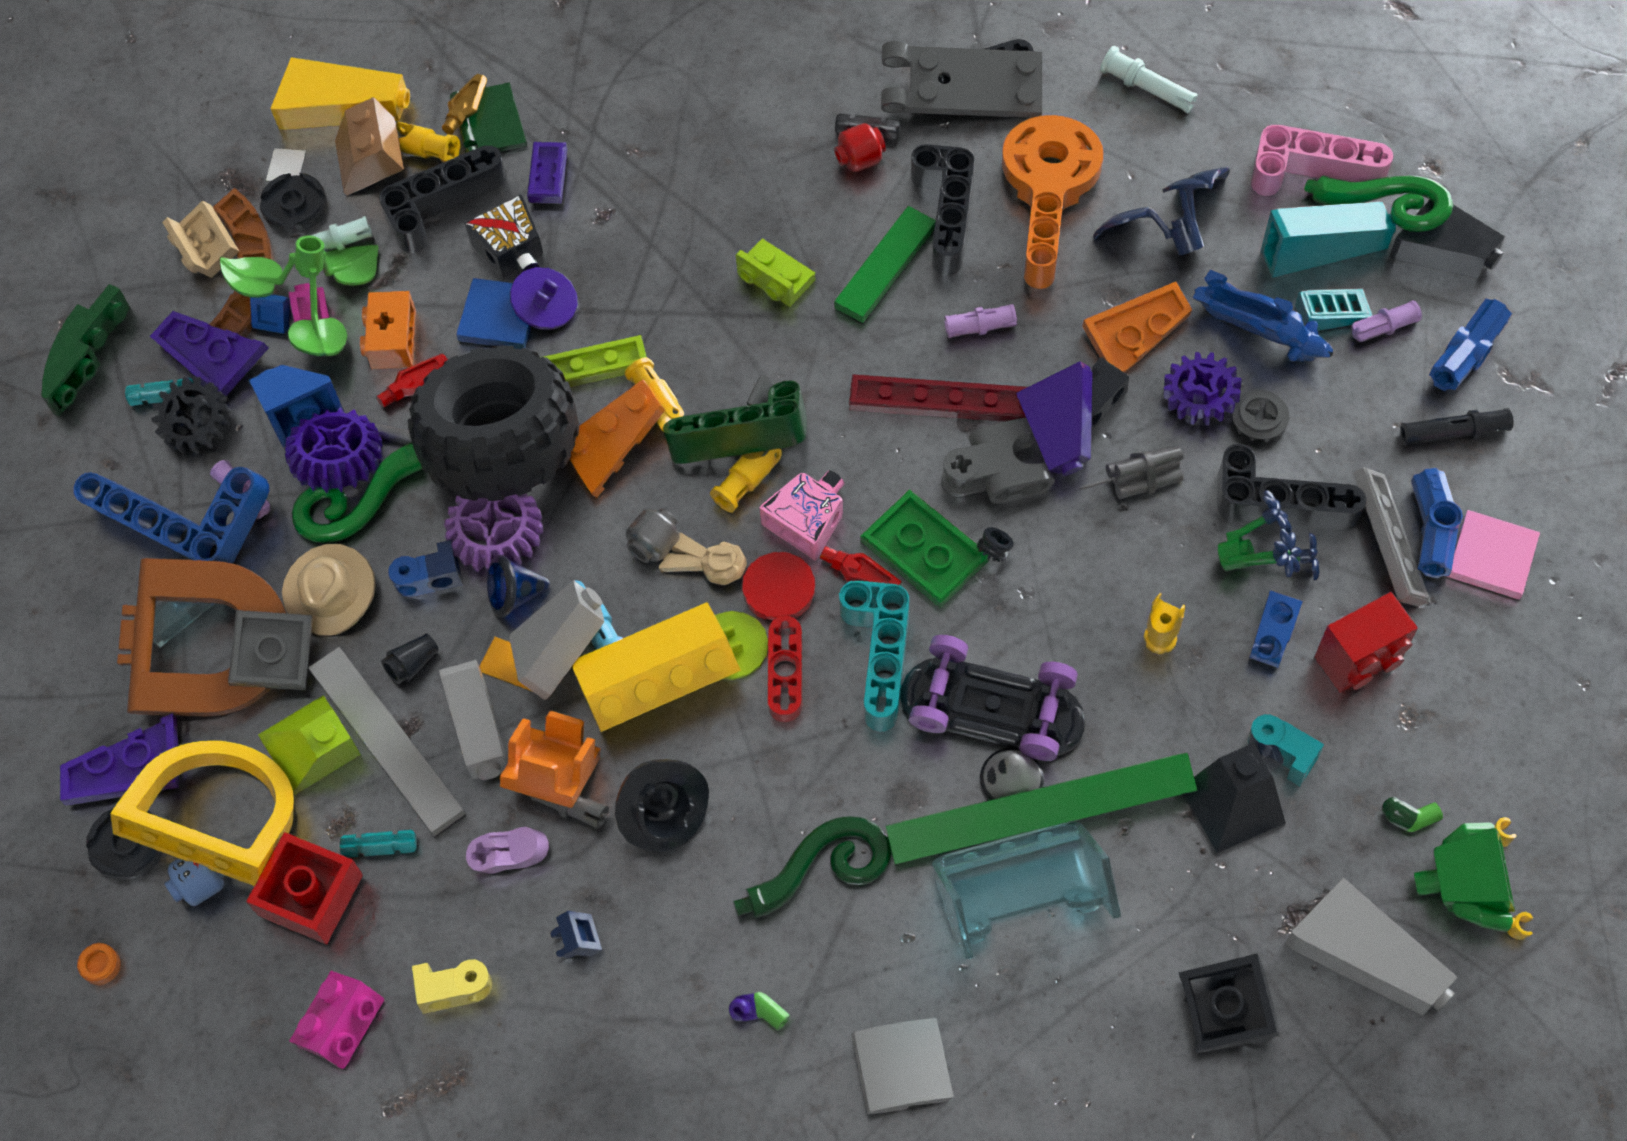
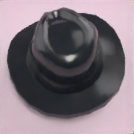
M658 759L643 762L626 776L620 786L615 803V817L619 831L630 844L653 852L672 850L686 843L697 832L704 820L709 800L708 782L696 767L683 761Z

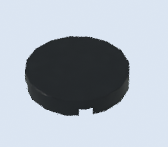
M291 173L280 175L267 184L262 190L260 196L261 203L259 205L262 216L270 227L279 232L297 233L306 231L321 220L325 215L328 203L325 190L316 178L306 173H299L300 176H291Z
M113 809L104 812L92 824L86 837L89 861L106 878L116 881L135 880L147 874L159 862L163 852L114 835L110 814Z

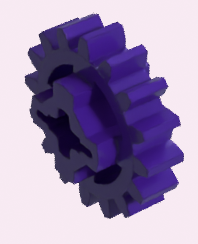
M1195 352L1194 360H1189L1184 355L1181 357V366L1174 363L1171 364L1170 374H1165L1163 397L1168 399L1169 411L1177 409L1178 419L1188 415L1192 425L1197 422L1198 418L1203 419L1205 425H1209L1211 417H1215L1221 422L1224 419V411L1231 414L1234 412L1235 403L1240 402L1241 378L1236 377L1237 368L1235 366L1227 368V358L1224 357L1217 362L1214 360V353L1212 352L1207 356V359L1202 358L1199 352ZM1185 379L1186 381L1182 383V388L1179 389L1180 383ZM1226 388L1224 395L1220 398L1219 395H1221L1223 389Z

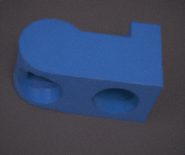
M1270 590L1249 659L1276 668L1279 667L1303 601Z

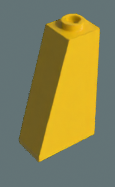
M291 57L270 109L278 129L282 130L340 126L345 110L374 97L395 118V121H399L403 109L409 106L410 90L406 88L402 74Z

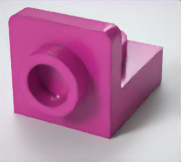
M310 283L294 286V292H288L294 323L299 320H312ZM323 287L317 288L318 320L329 318Z

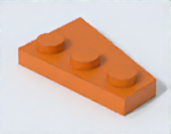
M1175 281L1084 319L1082 327L1099 357H1102L1126 373L1191 315L1192 308Z

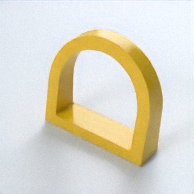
M226 741L187 743L167 750L145 766L110 813L112 831L114 835L179 859L204 865L212 871L255 886L283 833H290L294 817L293 790L287 775L281 767L271 758L253 748ZM210 765L234 767L252 774L268 788L275 802V808L271 817L249 849L149 814L147 811L163 787L173 778L188 770Z

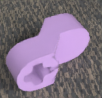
M519 827L505 832L487 833L471 841L466 851V860L473 870L487 874H495L509 869L527 868L541 862L545 858L549 849V842L543 832L528 827Z

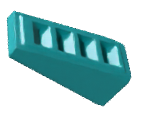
M1363 289L1302 291L1298 293L1295 303L1297 312L1302 316L1303 325L1305 326L1309 321H1316L1318 323L1317 331L1352 325L1357 321L1373 316ZM1351 301H1357L1360 311H1354ZM1340 303H1344L1347 312H1341ZM1331 305L1333 312H1329L1327 306ZM1319 307L1320 312H1316L1315 308Z

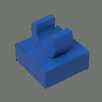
M273 294L267 297H250L252 328L283 334L290 328V300L288 297Z

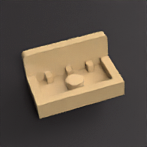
M201 201L180 223L168 217L162 222L169 233L167 235L168 240L178 248L183 256L181 259L182 263L195 274L199 272L213 278L221 270L220 257L232 259L239 252L213 207L204 201Z

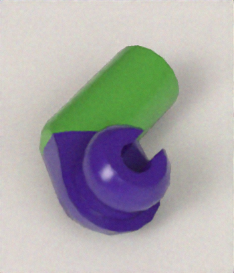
M762 992L737 996L729 1005V1014L732 1019L736 1021H749L763 1018L777 1031L790 1018L789 1013Z

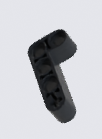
M924 144L916 147L911 154V180L919 188L940 190L933 236L932 264L938 273L952 275L957 273L963 264L974 183L975 158L971 151L962 147ZM946 246L952 247L951 251H946Z
M482 146L385 187L380 192L379 201L387 224L399 247L407 253L421 251L428 243V236L422 220L501 187L507 177L501 153L496 147Z
M1233 444L1224 451L1218 473V512L1226 520L1250 523L1262 516V512L1269 508L1263 500L1265 496L1264 491L1266 490L1270 491L1275 499L1280 501V510L1288 515V521L1291 526L1350 530L1358 524L1367 501L1362 489L1351 484L1256 477L1255 453L1251 448L1243 444ZM1231 465H1239L1243 469L1233 468ZM1230 496H1237L1243 501H1235ZM1303 502H1310L1316 507H1309ZM1275 521V522H1273L1271 525H1279V524H1278L1277 521Z

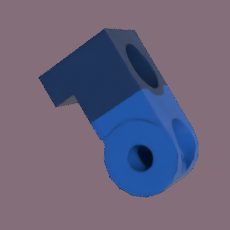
M451 540L436 543L438 552L416 558L410 556L396 558L389 566L388 575L397 592L405 597H415L463 586L459 560L457 556H454Z

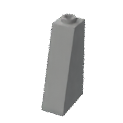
M1344 877L1291 931L1285 942L1290 949L1422 1016L1432 1006L1439 1011L1455 994L1449 987L1457 979V976Z

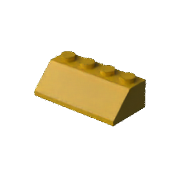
M708 602L583 655L572 666L600 732L741 671L727 637Z

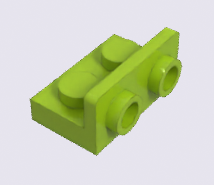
M763 238L748 253L739 250L735 255L737 273L745 282L749 284L754 283L763 289L772 300H780L789 307L816 280L814 271Z

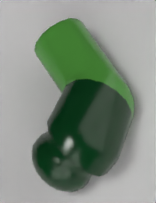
M1391 797L1385 800L1382 805V812L1386 819L1406 832H1416L1443 820V813L1435 802L1416 809L1396 797Z

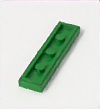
M907 206L835 299L834 308L864 323L935 229L936 220Z

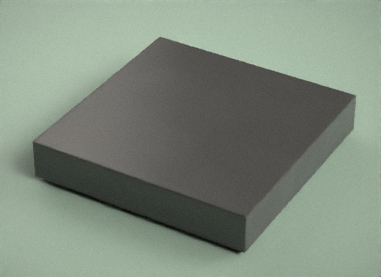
M236 610L228 678L229 686L306 690L313 623L312 615Z

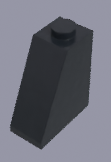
M1429 200L1416 215L1428 213L1433 209L1434 203ZM1453 204L1451 216L1442 225L1423 232L1403 229L1396 236L1389 257L1401 262L1479 278L1486 268L1493 270L1501 260L1504 252L1500 251L1505 236Z

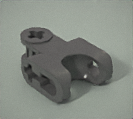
M1020 418L977 429L969 436L971 446L950 451L945 456L943 462L942 487L947 493L956 497H964L987 490L990 502L1000 504L1045 493L1055 482L1052 471H1049L1045 463L1026 464L1014 455L1022 449L1031 447L1035 441L1027 418Z

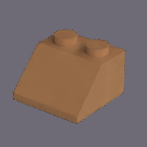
M374 97L345 110L335 144L343 192L348 196L404 170L395 118Z

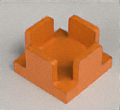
M549 711L546 716L545 731L531 728V721L523 718L509 739L508 763L500 775V787L572 808L600 760L601 748L595 746V739L587 737L585 742L583 741L584 721L581 719Z

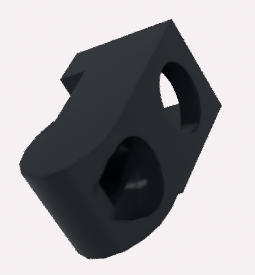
M1102 357L1092 366L1091 429L1097 426L1128 392L1129 375Z

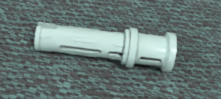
M1112 46L1102 61L1101 73H1110L1122 79L1127 87H1134L1136 85L1180 108L1187 114L1194 106L1191 104L1192 101L1196 102L1198 94L1145 68L1143 60L1139 58L1134 60L1120 53L1119 48L1116 46Z

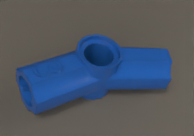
M1486 298L1468 324L1458 329L1449 342L1445 353L1436 361L1429 374L1434 381V386L1443 391L1449 389L1456 390L1472 370L1477 371L1490 353L1494 340L1499 336L1511 318L1512 313L1505 304L1496 299Z
M1437 468L1424 469L1421 473L1414 475L1411 480L1423 519V526L1421 528L1423 537L1417 569L1422 571L1424 576L1438 579L1439 577L1451 574L1458 527L1462 521L1463 514L1461 508L1453 502L1444 471H1439Z

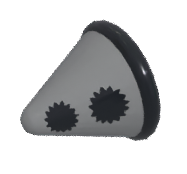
M1004 748L991 754L984 762L980 772V785L989 800L1040 788L1044 784L1043 771L1038 761L1015 748Z

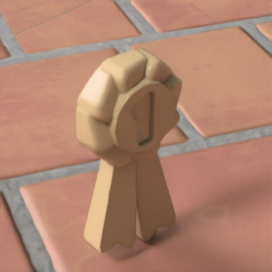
M679 533L680 538L671 549L678 554L668 553L659 565L661 572L703 571L708 581L726 585L741 578L747 566V560L738 545L721 542L719 545L705 548L683 533Z

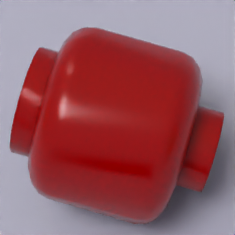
M866 123L840 132L838 146L834 147L838 163L841 166L846 165L852 172H860L879 164L882 159V153L886 151L885 142L877 127L872 128Z

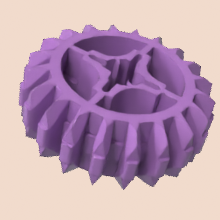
M526 493L520 496L516 494L504 497V500L488 501V499L478 498L477 501H473L456 495L455 502L457 506L448 507L450 518L445 519L444 526L447 531L445 538L446 541L451 540L454 556L459 557L465 567L472 564L473 569L478 573L484 566H486L488 571L492 559L497 555H504L511 563L514 562L519 567H521L522 563L521 556L532 558L533 552L531 547L539 546L540 539L538 535L543 534V526L540 522L542 519L541 511L537 508L536 501L532 496H528ZM501 508L512 510L520 517H513V514L504 513ZM466 536H474L476 540H484L486 546L476 544ZM493 564L489 568L490 573H493Z

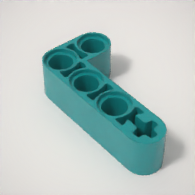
M850 581L841 588L839 593L840 616L848 625L872 628L864 695V717L866 724L872 730L885 732L892 729L898 719L909 623V594L906 589L896 584ZM853 600H859L864 603L859 607L848 605ZM894 603L901 606V608L891 611L886 609L885 606ZM885 637H893L898 641L893 644H884L880 640ZM887 670L894 675L888 679L879 678L876 674ZM879 696L886 697L884 712H877Z

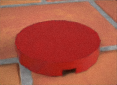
M772 552L760 556L749 565L743 576V596L747 607L759 618L774 620L780 616H790L796 619L806 612L812 603L815 594V578L810 566L801 557L789 552Z

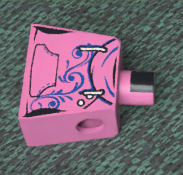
M828 470L819 482L805 473L798 474L759 507L761 525L816 561L843 515V500L837 495L838 491L844 486L843 479L831 470Z

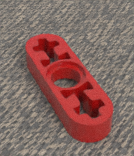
M780 616L774 619L768 629V708L771 716L779 722L793 721L802 711V628L800 623L790 616ZM782 629H789L790 631L789 650H782L780 636ZM781 661H790L796 666L795 672L787 677L779 676L774 669ZM781 687L788 688L790 704L787 710H782L779 704L782 700Z

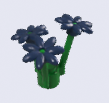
M1264 491L1265 496L1263 500L1269 508L1262 512V516L1238 530L1227 532V541L1218 544L1219 559L1225 571L1277 563L1279 567L1284 565L1286 577L1289 578L1292 576L1293 571H1300V561L1301 564L1312 563L1314 580L1319 578L1320 570L1319 561L1316 558L1318 550L1316 549L1317 540L1315 535L1309 533L1310 549L1301 550L1299 547H1295L1296 535L1294 532H1291L1292 528L1288 521V515L1280 510V501L1275 499L1270 491ZM1277 521L1281 528V541L1274 542L1275 548L1273 551L1255 553L1249 539H1242L1244 535L1265 523L1270 525Z

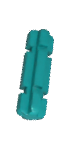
M177 379L175 384L178 387L182 386L183 379ZM173 380L145 383L144 387H141L140 384L128 385L125 388L126 401L131 406L142 405L144 401H147L148 404L163 402L159 393L162 391L169 394L171 392L169 383L173 382Z
M411 829L398 830L397 834H393V831L363 833L361 837H357L356 834L343 835L339 843L340 853L347 858L358 857L359 853H363L364 856L395 854L396 850H400V853H411L416 851L417 837Z

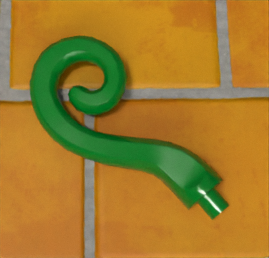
M1321 176L1318 181L1308 179L1304 186V191L1313 194V200L1323 205L1366 203L1390 195L1405 194L1393 202L1390 213L1393 222L1398 227L1414 232L1428 231L1442 225L1449 219L1453 209L1450 192L1440 183L1421 176H1392L1362 182H1347ZM1424 197L1434 203L1433 209L1423 215H1410L1406 212L1409 209H1421L1424 206Z
M410 443L399 448L383 460L375 471L358 505L350 514L336 522L318 524L312 520L310 510L317 501L328 498L331 500V505L324 510V515L327 520L334 521L346 512L348 502L346 493L344 491L341 493L338 488H332L328 493L322 487L315 491H312L311 487L305 489L293 504L292 521L295 530L302 537L316 543L337 542L357 533L373 518L396 483L422 469L413 444Z

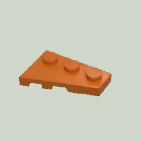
M644 379L579 426V434L575 439V447L571 451L569 460L595 498H598L605 488L602 486L613 472L617 473L625 462L622 460L634 444H640L665 411V408Z

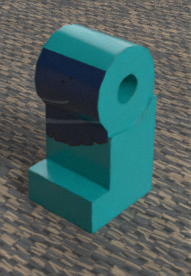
M1271 714L1258 716L1253 721L1248 736V745L1254 743L1262 757H1271L1290 769L1287 779L1299 787L1314 767L1324 747V744Z

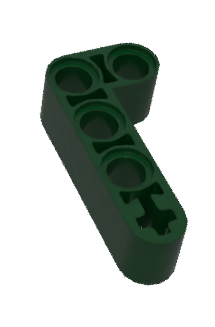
M788 380L778 382L769 389L768 402L673 418L664 424L663 432L671 460L674 463L687 464L797 445L806 438L807 414L799 383Z

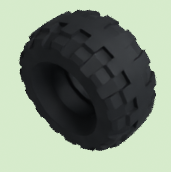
M497 345V348L485 349V347L470 350V353L459 357L456 355L446 360L439 369H433L423 379L424 385L416 388L412 397V404L409 408L411 418L407 421L410 438L424 473H429L431 480L439 485L440 488L449 494L459 493L461 498L477 501L478 498L488 499V501L504 500V497L516 494L520 496L531 492V488L539 484L544 485L556 476L555 471L558 468H563L571 457V451L575 447V439L579 434V421L569 383L566 382L563 372L548 358H540L538 352L526 348L518 350L514 349L513 346Z

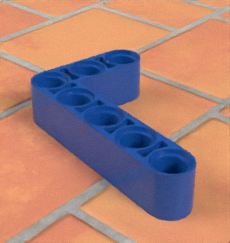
M235 467L225 476L199 525L96 473L88 472L82 474L75 481L73 487L74 495L81 503L192 560L227 563L235 561L270 491L269 483L262 475L245 467ZM250 480L249 489L243 493L244 484ZM100 486V491L95 497V491ZM129 500L128 508L123 512L124 504ZM233 512V520L227 525V517ZM158 515L157 523L152 527V520ZM187 529V536L181 542V535ZM217 544L216 553L210 558V550L213 545Z

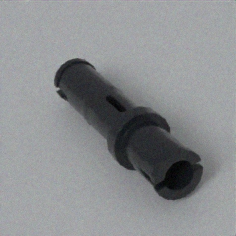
M1510 408L1480 413L1478 410H1469L1466 415L1410 423L1403 422L1400 425V436L1405 446L1463 436H1470V438L1475 439L1480 438L1484 433L1511 431L1514 421Z

